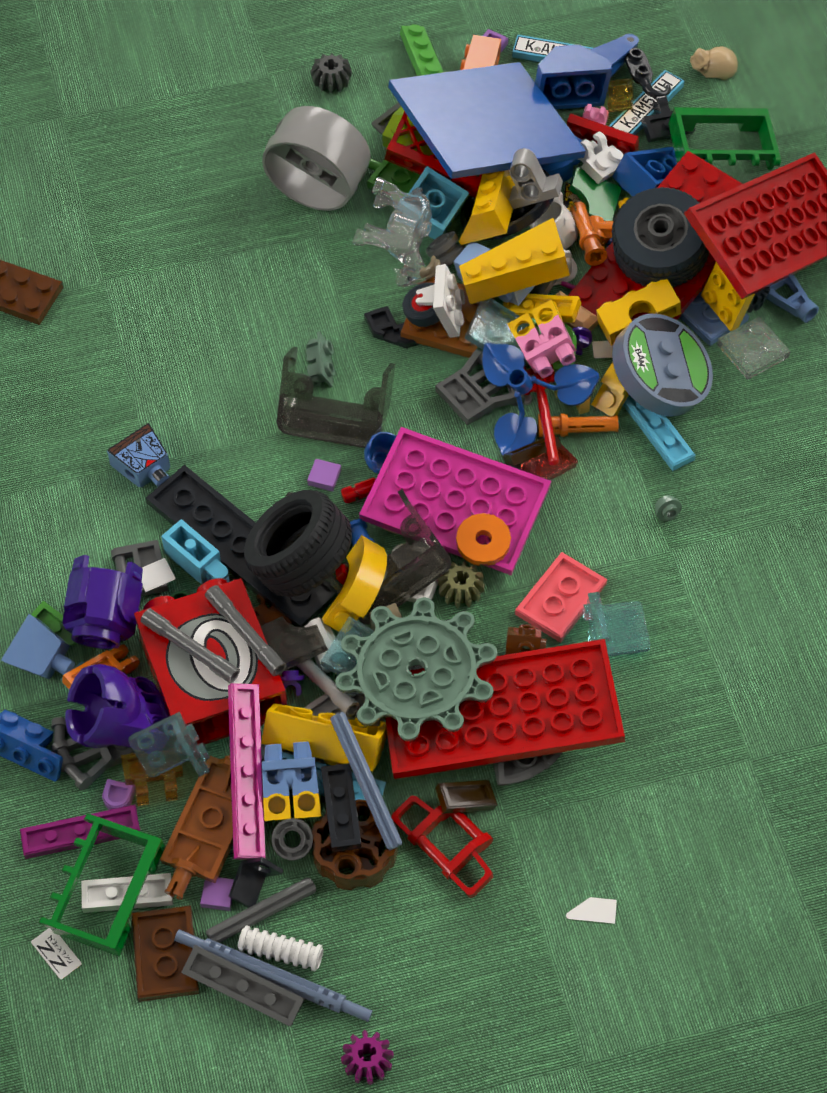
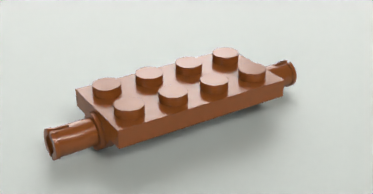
M230 754L223 759L208 756L160 858L162 864L176 869L167 889H165V893L173 898L176 895L178 900L183 899V895L192 877L197 876L216 883L233 846Z

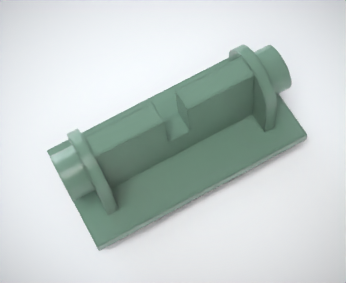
M320 331L317 332V339H310L306 344L307 362L310 364L307 365L308 382L313 387L320 386L322 382H326L330 387H333L332 376L335 375V369L332 364L331 355L334 353L331 341L326 340Z

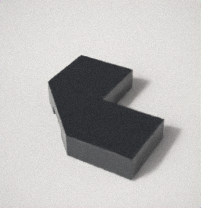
M388 306L364 313V319L374 338L406 349L420 345L412 339L400 337L404 323L396 324Z

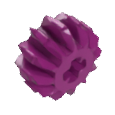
M366 1030L362 1031L361 1039L352 1034L350 1037L352 1044L343 1045V1051L346 1054L341 1056V1063L347 1065L345 1068L346 1075L355 1074V1082L360 1083L363 1077H366L369 1085L373 1084V1076L383 1080L385 1078L383 1071H391L392 1063L389 1060L394 1058V1052L388 1049L390 1046L389 1040L384 1039L380 1041V1033L375 1032L372 1038H370ZM364 1054H371V1061H364Z

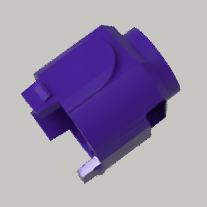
M87 555L74 558L68 580L62 624L68 632L72 633L71 639L80 645L98 649H116L120 646V642L128 640L135 634L136 620L134 613L139 611L143 583H141L143 569L133 562H128L124 573L106 568L88 567L89 556Z

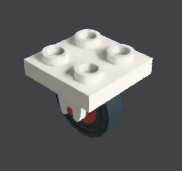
M437 265L435 283L425 282L409 290L402 303L403 312L407 319L418 327H427L441 321L450 338L460 336V326L464 323L461 307L465 303V295L463 290L459 289L456 277L450 273L447 265Z

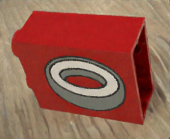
M222 578L212 579L200 585L196 593L174 599L171 596L156 597L147 602L142 611L134 613L140 642L157 689L163 698L173 724V733L180 753L230 736L228 685L230 683L212 672L208 666L173 642L140 622L141 617L149 608L170 621L173 626L202 646L239 668L240 673L233 683L259 685L260 726L265 724L267 710L274 703L287 705L286 690L280 675L273 676L252 648L205 597V593L209 588L218 585L233 602L234 607L267 644L242 578L227 582V580Z

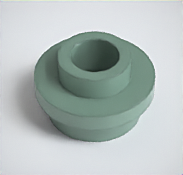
M663 496L655 504V514L661 521L672 520L678 516L682 505L673 496Z

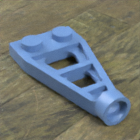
M794 274L770 286L771 289L766 299L792 315L798 316L803 322L812 320L818 313L819 307L808 298ZM785 284L795 293L787 299L775 292V290Z

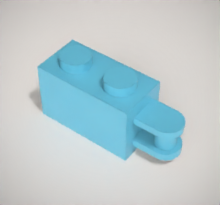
M182 519L161 536L164 553L201 585L217 578H222L229 582L228 569L221 563L219 550Z

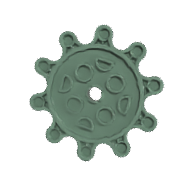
M426 597L417 599L413 605L412 613L404 618L396 617L385 606L374 608L371 612V620L375 624L373 634L367 637L350 634L342 639V650L356 658L357 664L353 670L339 674L335 680V685L341 692H358L365 695V703L357 711L358 721L362 725L369 727L382 718L390 717L398 721L399 736L408 742L415 740L419 735L420 726L424 722L431 720L440 722L449 732L459 731L464 724V718L459 711V705L468 700L482 703L487 702L494 692L492 685L478 678L476 671L479 667L490 664L496 659L497 649L492 644H473L467 639V633L475 623L474 616L469 612L462 611L450 620H440L434 614V602ZM414 665H421L425 671L413 676L409 669Z

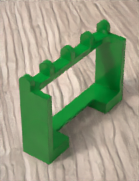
M674 107L668 125L677 163L687 151H690L711 165L713 160H728L729 166H735L736 160H751L753 166H759L760 160H765L768 170H773L774 166H780L781 157L768 108ZM696 123L738 124L740 132H758L763 150H689L685 131H694Z
M86 814L84 820L93 825L86 840L75 839L73 844L82 848L74 867L63 866L62 872L70 875L62 895L52 892L50 895L51 900L58 902L51 920L41 917L39 924L50 928L54 934L120 957L131 931L128 924L129 918L148 873L155 874L160 858L165 850V845L161 838L91 814ZM100 831L145 847L106 939L60 923Z

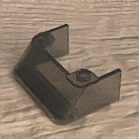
M292 347L283 359L277 412V426L279 430L287 435L365 448L373 435L383 432L391 402L395 364L390 363L384 371L381 387L369 389L365 394L364 403L357 404L313 396L314 383L312 379L305 374L295 373L298 347Z
M403 489L398 491V494L411 513L402 521L400 526L401 534L407 542L387 556L386 571L379 592L365 617L358 618L361 623L370 625L369 612H372L374 608L388 606L396 603L397 607H399L444 575L451 567L449 554ZM343 563V565L349 568V563ZM335 571L327 580L339 594L343 584L336 579Z

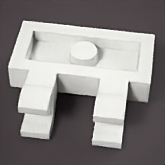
M597 132L593 135L597 143L594 140L590 142L587 139L580 142L586 153L584 158L578 160L584 163L581 168L597 184H600L613 176L624 155L614 145L608 147L606 136L602 132Z

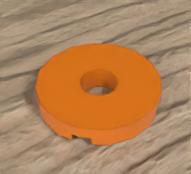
M486 513L475 514L465 519L458 527L456 535L458 552L466 561L473 565H494L503 560L509 552L511 542L509 528L502 519L495 515ZM485 535L491 541L486 545H482L476 541V538Z

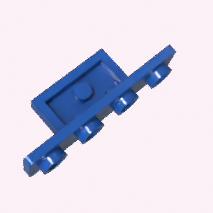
M7 710L0 713V756L54 782L60 778L63 757L45 749L52 742L54 732L22 718L16 713Z

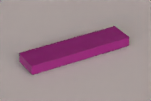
M136 805L91 814L140 831ZM86 815L21 828L20 834L24 857L29 859L80 848L73 844L75 839L86 840L93 824L84 820ZM100 831L94 845L121 838Z

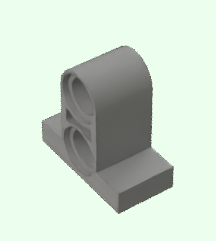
M525 148L517 150L514 153L510 167V176L515 184L512 187L509 199L512 208L515 209L559 197L563 183L560 175L555 174L546 177L535 154L531 150Z

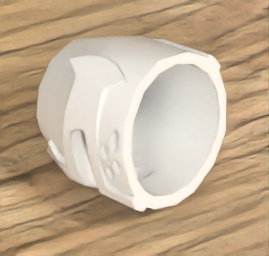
M554 199L547 211L529 226L532 229L554 218L562 247L567 249L576 241L579 232L569 210L559 199Z

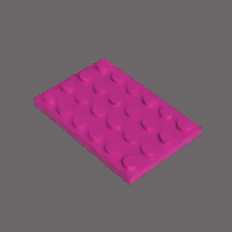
M401 427L360 511L359 519L462 557L458 552L456 543L457 530L461 523L475 514L486 513L495 515L508 526L511 542L509 552L504 559L487 567L512 576L551 487V481ZM481 535L476 538V541L479 544L486 545L490 543L491 539L488 536Z

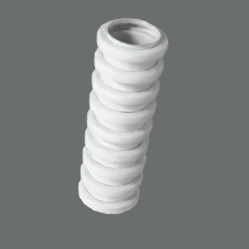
M245 926L242 929L238 941L240 952L247 950L248 954L253 955V953H257L258 957L266 955V959L269 960L274 957L275 961L280 962V960H284L285 964L293 962V966L297 967L300 964L304 969L311 967L312 971H316L319 968L323 956V947L320 944L314 946L313 942L304 944V940L297 942L293 937L286 939V935L277 937V933L270 935L266 930L260 932L259 928L251 930L250 926Z

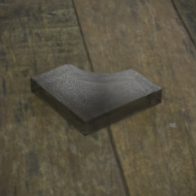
M282 616L261 626L268 646L272 647L286 663L285 670L328 651L317 625L295 627L287 623Z

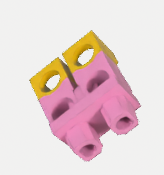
M552 300L531 310L541 334L528 312L507 323L533 371L537 372L542 378L552 374L554 370L551 364L560 360L563 366H567L576 360L574 355L576 348ZM544 311H552V312H553V313L547 315L546 317L540 319V315H541ZM521 324H529V326L517 332V328Z

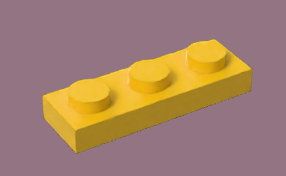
M528 294L519 306L511 302H504L500 313L502 319H516L527 312L531 318H534L531 310L552 300L563 322L575 323L581 306V300L579 296ZM544 311L540 315V318H544L553 312Z

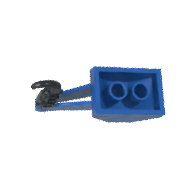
M625 34L618 39L590 50L581 45L555 46L538 64L535 83L554 109L580 108L587 106V104H592V107L604 106L610 78L624 63L627 65L631 78L642 87L646 95L656 98L668 96L671 91L669 84L666 85L664 91H657L652 88V69L644 52L637 48L639 39L633 34Z

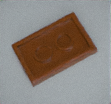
M191 905L132 913L138 1001L199 994L198 981L181 973L193 948L174 941L179 929L194 935Z

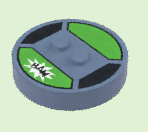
M645 314L633 320L623 329L614 342L612 351L613 365L620 383L637 403L649 411L663 416H680L689 412L708 395L713 381L710 358L696 335L679 321L661 314Z

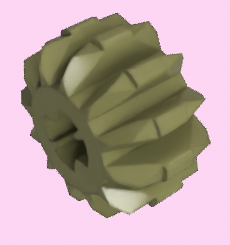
M465 560L462 566H458L453 561L451 569L444 567L442 576L438 578L440 597H445L447 605L455 602L457 609L461 606V603H465L467 607H470L472 601L478 602L481 593L484 592L485 584H483L484 576L482 572H477L476 565L467 567Z

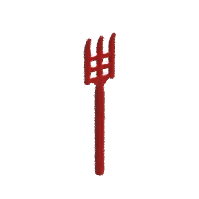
M524 367L529 376L533 375L546 383L555 382L554 371L551 375L542 379L532 368L526 370V367ZM534 383L532 389L525 395H529L531 392L537 393V403L548 461L551 466H556L559 464V456L548 398L545 392L546 388Z

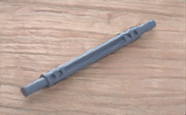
M180 929L176 933L174 941L191 948L194 945H198L337 1013L343 1011L366 1022H369L372 1016V1010L346 1000L345 995L209 938L204 940Z

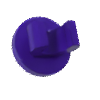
M575 327L572 330L577 339L576 354L581 356L583 354L582 349L588 347L592 342V333L585 327Z
M299 670L283 671L280 677L284 681L285 690L288 685H294L296 687V695L300 696L302 687L297 680H305L304 675H299Z

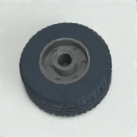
M667 187L648 189L630 197L619 208L612 225L614 257L623 274H626L630 280L644 287L650 282L668 279L673 288L693 279L705 266L709 257V250L691 226L684 212L700 202H697L695 198L686 192Z

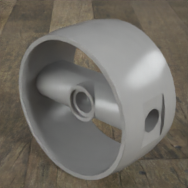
M301 106L290 110L278 123L275 134L271 136L265 147L262 164L270 181L287 197L309 208L331 211L342 208L355 194L358 183L367 172L371 155L369 146L362 134L347 120L323 108Z

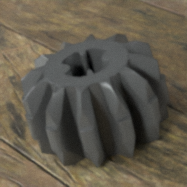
M333 53L330 56L322 54L321 59H315L311 69V76L313 77L314 85L319 87L321 92L329 90L330 93L333 90L341 92L342 87H348L349 80L352 77V70L350 69L348 59H343L342 54L334 56Z

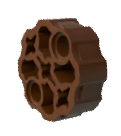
M357 799L355 801L357 816L365 815L369 818L363 822L358 821L361 849L332 852L330 836L322 844V840L329 833L327 810L321 820L315 822L312 829V848L317 871L322 877L332 880L336 887L344 890H353L356 887L362 886L371 888L383 881L387 871L394 867L397 860L398 847L392 850L386 849L382 856L379 857V853L382 852L386 845L366 800ZM344 868H351L354 870V872L349 875H344L340 873V871Z

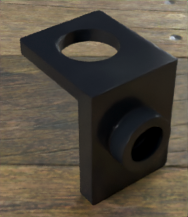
M263 857L241 860L229 893V898L247 908L255 905L265 877L281 875L284 870Z

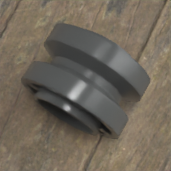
M451 231L433 240L425 252L429 258L434 255L436 259H439L441 265L446 264L450 266L464 250L465 246L456 243L458 236L454 231Z
M299 818L281 821L272 833V846L275 852L287 860H298L304 857L313 845L311 827ZM293 830L300 834L301 843L298 846L290 847L285 843L284 836L288 831Z

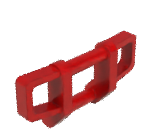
M412 795L391 815L394 823L408 836L407 839L414 846L418 845L442 869V874L448 880L452 879L468 897H475L492 880L493 873L479 853L484 851L493 842V837L487 832L483 833L463 812L443 814L441 805L433 809L417 796ZM413 805H418L428 812L429 815L413 831H410L400 821V818ZM449 817L473 838L451 861L426 837L441 821ZM474 857L484 869L485 874L473 887L468 888L456 874Z

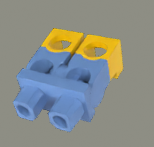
M308 741L293 743L294 759L284 760L282 759L281 744L266 745L265 761H262L264 821L291 819L289 790H293L295 818L321 816L315 757H312Z

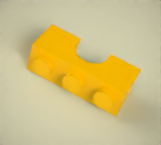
M668 279L650 282L646 287L638 291H630L623 298L614 302H606L596 310L597 322L611 346L614 345L617 336L632 322L631 318L637 313L661 314L671 318L681 314V302Z

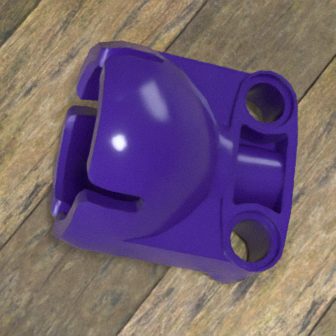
M95 664L82 668L74 678L69 689L67 701L85 706L84 711L67 709L65 712L67 731L72 740L80 745L92 748L119 745L143 749L148 753L157 754L161 751L174 730L159 690L151 680L145 677H128L124 672L115 667Z

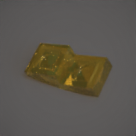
M633 79L610 81L608 86V112L632 110L634 101Z

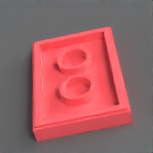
M561 552L515 609V615L561 643L606 586L607 579Z

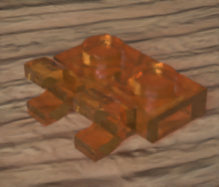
M178 746L161 749L157 754L145 751L121 755L125 785L134 784L137 806L149 804L147 782L163 780L166 802L178 800L176 778L183 777Z

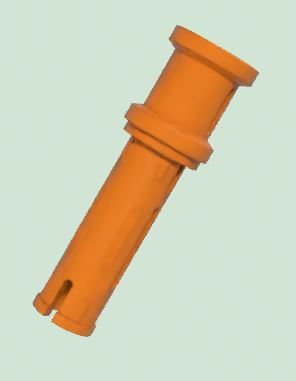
M575 202L577 210L571 205L570 212L580 234L579 245L585 251L584 259L591 266L600 265L607 258V252L601 246L602 238L599 233L594 231L586 205L583 202Z
M560 413V416H551L554 435L560 434L561 437L568 436V433L618 432L619 429L618 415L568 417L567 414ZM538 414V437L543 438L540 414Z

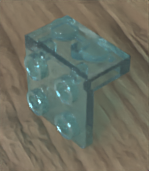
M599 592L588 593L587 604H583L584 620L589 622V641L605 639L608 656L649 651L651 644L643 607L639 601L602 605Z
M180 712L128 738L131 748L149 777H156L188 760L192 763L199 777L210 772L206 760L210 759L207 749L203 743H197L199 737L192 723L187 725Z

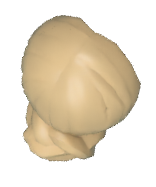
M723 46L714 47L710 50L698 48L690 58L692 68L701 72L706 78L727 80L737 72L738 61L735 53Z

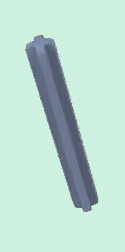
M344 712L337 713L330 718L331 723L387 849H395L402 845L401 838Z

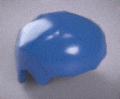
M378 432L371 437L365 447L364 459L369 469L374 473L379 474L395 441L396 436L390 432Z

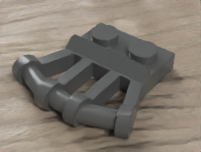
M478 349L474 351L462 369L435 385L437 394L467 425L485 414L489 415L494 408L510 404L518 406L517 399L514 396L515 391L509 384L504 386L508 389V394L490 398V396L504 387H498L491 383L482 389L479 384L487 380L484 369L472 377L469 376L475 366L478 364L483 366V351ZM524 394L521 395L522 403L525 401Z
M57 717L52 719L51 728L54 730V744L51 746V749L54 753L63 757L61 772H66L75 781V786L81 791L88 788L107 769L142 754L141 750L137 748L111 745L104 748H92L72 757L69 752L83 745L73 741L72 738L65 740V731H67L65 718ZM102 757L88 772L82 773L78 769V767Z

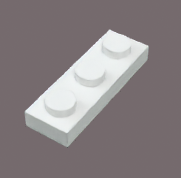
M171 873L148 875L134 909L173 905V897L165 893V889H167L172 878ZM133 876L81 881L83 913L119 910Z

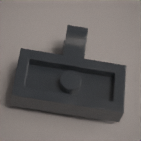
M666 96L656 97L657 102L652 103L655 114L644 116L641 120L648 143L671 138L668 123L673 111H670ZM685 131L686 135L694 133V131Z

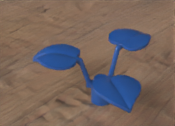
M485 343L482 360L487 379L498 387H504L509 384L515 391L514 396L517 399L520 412L519 415L507 413L496 422L494 437L501 454L504 456V454L530 444L537 437V422L532 417H524L525 411L521 395L528 393L534 383L553 391L558 390L557 395L562 403L576 406L584 403L591 396L600 379L599 373L588 366L570 364L556 371L554 379L557 385H551L537 379L535 376L530 377L524 370L525 356L518 347L509 344Z

